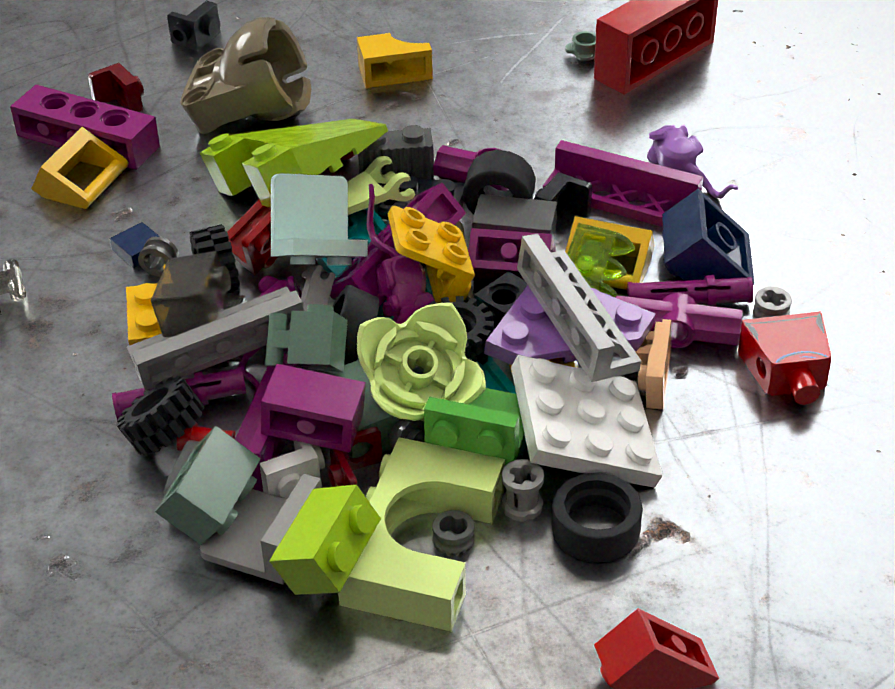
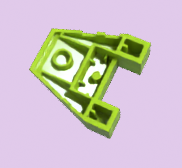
M345 119L234 135L225 133L210 140L208 143L210 147L201 151L200 155L220 193L234 196L253 185L261 204L271 208V178L275 174L319 175L327 168H329L331 173L336 172L343 166L340 158L353 151L354 155L359 154L388 132L386 124Z

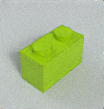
M357 485L313 489L269 562L295 595L340 593L379 524L381 517Z

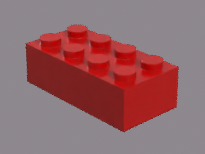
M630 0L599 17L596 24L594 79L625 95L714 43L718 0Z

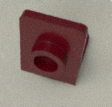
M375 426L357 432L353 446L361 442L371 444L368 452L361 457L350 458L348 457V452L330 449L331 465L327 466V472L332 487L357 485V480L353 473L354 470L382 461L381 432L378 427Z

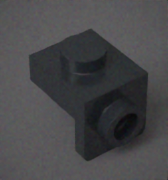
M206 0L187 16L176 12H171L167 15L170 40L173 44L198 51L221 33L217 3Z
M558 172L543 189L541 188L537 191L534 199L557 202L556 223L567 211L587 217L591 212L592 184Z

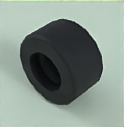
M488 151L476 157L468 170L463 187V200L467 209L474 215L480 194L532 199L536 182L532 166L523 157L510 151ZM490 185H501L509 190H497Z

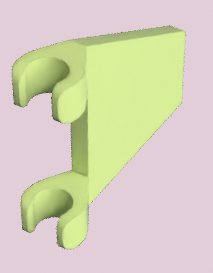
M387 156L377 157L364 172L347 182L348 215L368 208L369 184L374 186V205L389 199L397 201L413 199L415 196L413 189L409 188L399 192L400 185L403 182L410 181V176L403 172L395 174L392 171L381 175L382 167L391 164L392 160ZM378 183H382V184H386V185H385L384 187H381Z

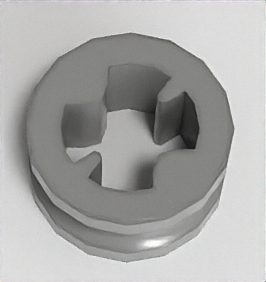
M766 286L759 289L754 300V317L764 318L790 315L793 300L791 294L787 290L776 286Z

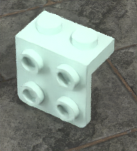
M280 173L275 174L271 178V257H290V265H315V258H327V265L338 266L352 265V258L368 257V240L348 239V183L344 177Z

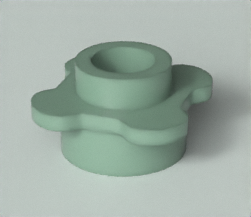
M589 31L574 34L572 43L565 46V51L574 54L576 59L580 61L593 60L595 56L596 34Z

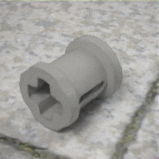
M526 459L509 462L502 471V482L506 488V493L502 498V508L505 511V515L512 520L520 522L535 519L541 514L543 509V500L539 494V489L544 482L543 469L539 464L530 463V460ZM528 473L531 475V481L527 480ZM515 500H518L517 508L515 507Z

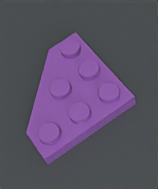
M528 285L485 343L484 354L511 365L514 363L517 355L545 360L562 357L564 363L577 361ZM591 288L634 351H637L653 327L656 314Z

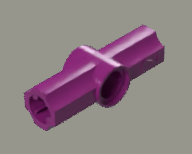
M682 293L667 295L662 301L616 296L617 299L637 305L656 314L650 331L655 330L656 322H662L663 319L671 320V348H683L692 343V341L739 345L743 310L697 305L692 297Z

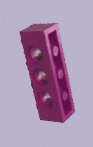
M36 84L10 106L17 136L61 148L83 127L126 158L128 168L137 170L160 147L156 118L148 114Z

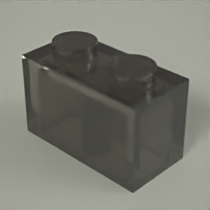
M217 251L168 259L151 298V304L163 338L176 336L216 321L218 314L223 311V300L226 291L230 290L231 280L227 267L220 264Z

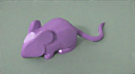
M665 125L649 133V139L653 140V145L647 153V159L650 163L703 176L702 186L710 195L718 199L724 198L732 189L738 190V187L733 184L726 186L721 192L713 188L705 174L696 164L697 156L703 153L704 149L695 136L688 138L689 133L685 125H681L679 128H676L675 125Z

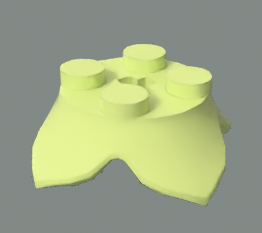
M453 303L426 305L416 310L402 324H397L390 318L377 317L360 324L357 334L358 358L370 381V392L374 401L388 414L399 419L424 421V407L429 397L470 404L486 389L483 370L478 363L467 359L465 356L467 343L466 327ZM417 365L422 367L424 372L423 374H417L412 370Z

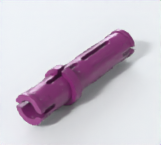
M707 275L704 280L628 282L627 297L662 301L667 295L682 293L692 297L697 304H705L706 306L716 307L717 303H752L753 281L751 277L715 279L714 275Z
M241 366L236 369L203 375L202 371L193 373L194 377L184 379L204 406L209 405L208 400L247 393ZM144 388L112 393L117 420L123 416L122 412L126 408L132 407L131 403L136 398L140 399L144 396Z

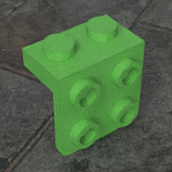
M486 388L470 404L429 397L424 407L425 443L505 459V465L517 460L525 434L516 394Z

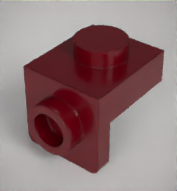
M119 62L89 73L88 79L93 100L103 103L116 100L125 109L137 112L143 111L141 96L144 95V88L138 76H133Z

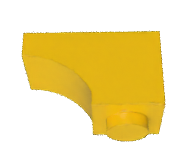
M390 33L357 37L358 66L365 88L433 79L432 48L430 43L404 42L393 38Z

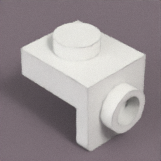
M294 441L295 451L261 462L260 470L263 492L287 499L303 473L320 478V469L325 468V461L320 447Z

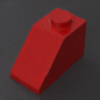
M639 608L594 644L602 664L600 667L601 674L607 684L613 689H694L712 685L719 679L701 638Z

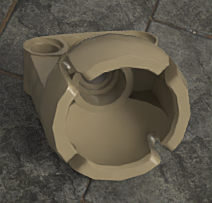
M259 17L246 22L230 37L224 49L217 48L204 54L195 65L180 101V104L198 132L201 134L209 133L223 124L247 116L260 120L279 121L296 117L303 112L310 103L312 90L310 79L301 77L292 82H286L288 77L299 74L307 69L305 55L297 38L284 22L275 20V18Z

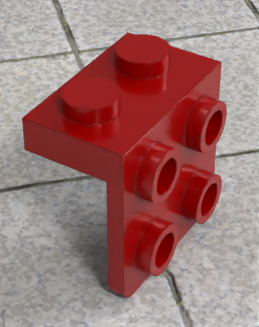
M258 200L227 231L235 260L253 275H256L262 268H269L278 258L271 257V208L263 206L260 200Z

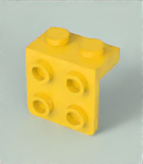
M392 206L388 212V218L395 249L403 256L426 264L435 302L437 304L441 303V298L449 297L450 302H456V296H463V300H465L469 294L471 281L475 273L463 232L449 222L443 221L438 223L425 218L421 212L414 208L405 207L403 209Z

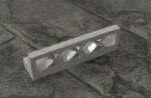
M538 233L522 236L517 270L591 382L640 371L641 359L565 250L550 252ZM613 353L619 354L622 359L612 361Z
M284 287L127 346V350L144 390H151L155 388L157 383L161 381L164 383L167 378L185 377L267 345L269 314H286V330L290 331L291 311H304L303 303L296 290L290 292L288 287Z

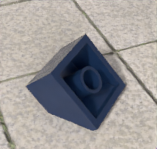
M699 188L662 214L663 261L665 267L673 276H679L684 281L704 280L707 275H714L715 279L751 277L753 285L755 284L749 233Z

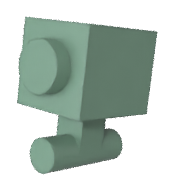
M323 304L307 305V311H291L290 331L286 330V314H269L266 367L275 368L276 364L283 365L284 351H288L287 364L295 368L310 371L344 372L348 320L335 313L334 307Z

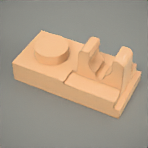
M663 319L662 322H656L655 330L649 331L639 349L635 351L642 361L640 371L638 372V390H646V408L664 409L671 357V320Z

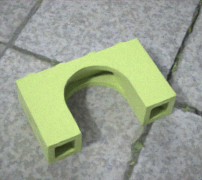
M399 437L391 455L385 454L382 459L379 471L380 479L377 486H371L368 489L366 498L379 514L381 520L340 593H338L339 605L452 632L466 595L465 562L412 551L397 543L391 537V534L402 522L421 514L442 513L449 510L462 511L472 517L473 520L492 524L505 491V486L502 482L505 459Z

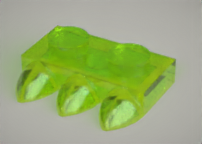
M578 223L567 255L590 288L616 298L618 295L609 285L604 283V280L619 279L627 275V272L621 263L613 259L612 256L626 255L634 251L635 247L623 234Z

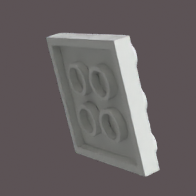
M517 355L511 370L530 463L584 474L599 472L614 475L628 483L656 487L663 474L636 381L617 376L591 382L583 368L557 364L541 358L535 359Z

